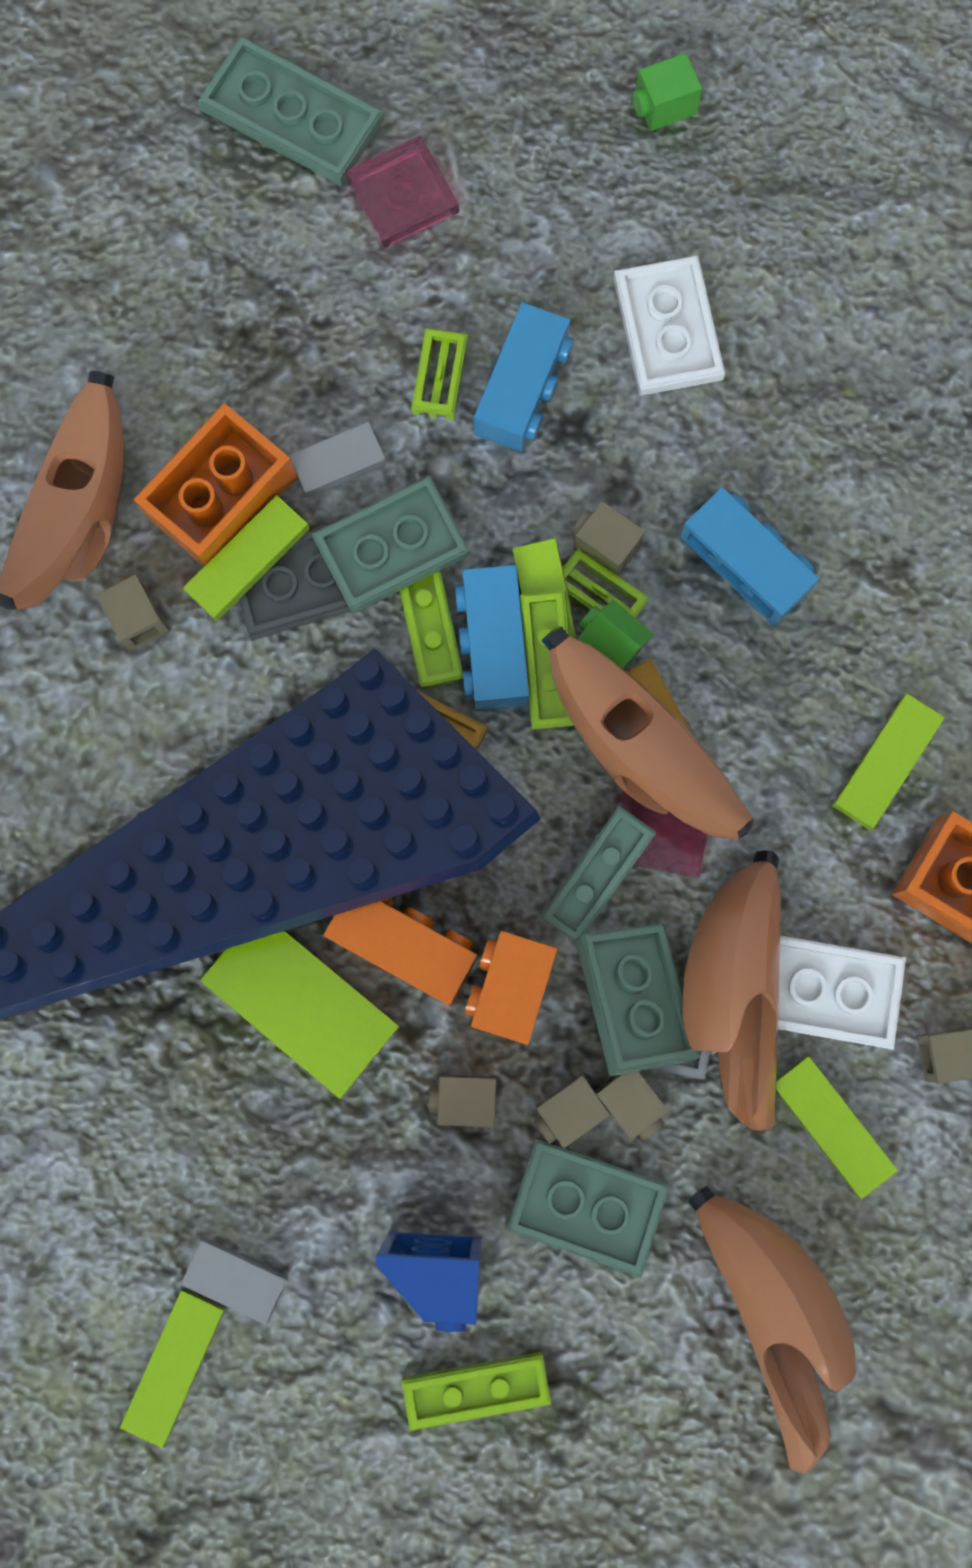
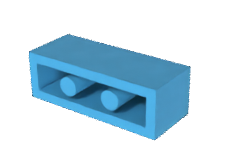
M521 302L474 415V435L521 453L528 439L535 441L543 421V415L538 414L544 400L551 402L558 385L559 377L554 375L559 362L566 364L573 349L575 339L569 337L570 319Z
M721 487L685 522L680 538L775 627L813 589L820 578L814 574L815 569L809 560L800 554L794 555L782 544L783 539L776 529L766 523L762 525L750 513V507L743 498L735 493L730 495Z
M516 565L463 570L464 584L455 585L457 612L466 611L468 627L459 628L461 655L470 654L472 671H463L465 698H474L475 710L528 706L529 690Z

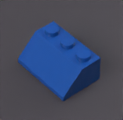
M388 1232L377 1253L376 1266L424 1322H435V1328L445 1332H462L466 1330V1324L476 1325L482 1237Z

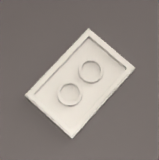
M698 255L614 271L613 279L639 396L722 381L725 376V370Z
M780 936L778 1029L894 1050L906 957Z

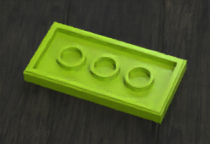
M286 930L226 949L200 979V982L339 1099H342L400 1027L399 1024Z

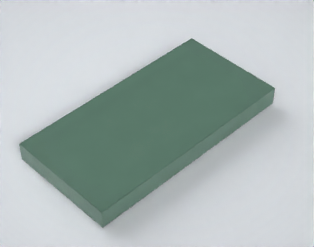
M240 36L197 101L200 111L341 187L384 121L382 110L243 36Z

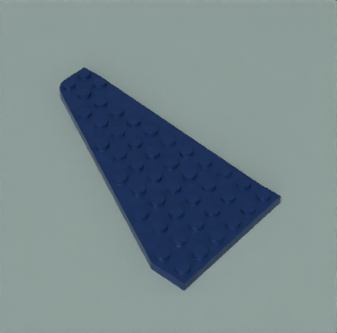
M374 648L337 679L1 910L0 1020L481 870L541 818L537 810Z

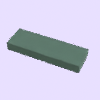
M619 805L540 918L576 943L575 939L586 933L657 831Z

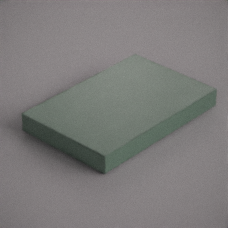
M430 475L311 534L352 615L470 556V549Z
M664 923L584 934L575 939L609 1076L680 1064L700 1058L699 1051L691 1049L684 1030L683 992Z
M535 1138L506 1230L642 1277L670 1185L652 1177L568 1148L563 1149L562 1146L553 1143L549 1144L545 1140Z

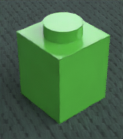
M683 53L640 69L638 71L636 90L632 92V99L637 115L639 117L644 116L650 130L654 131L696 115L703 88L687 54Z
M612 600L601 610L594 606L578 625L583 630L578 640L590 644L611 658L623 669L632 662L654 635L615 600Z

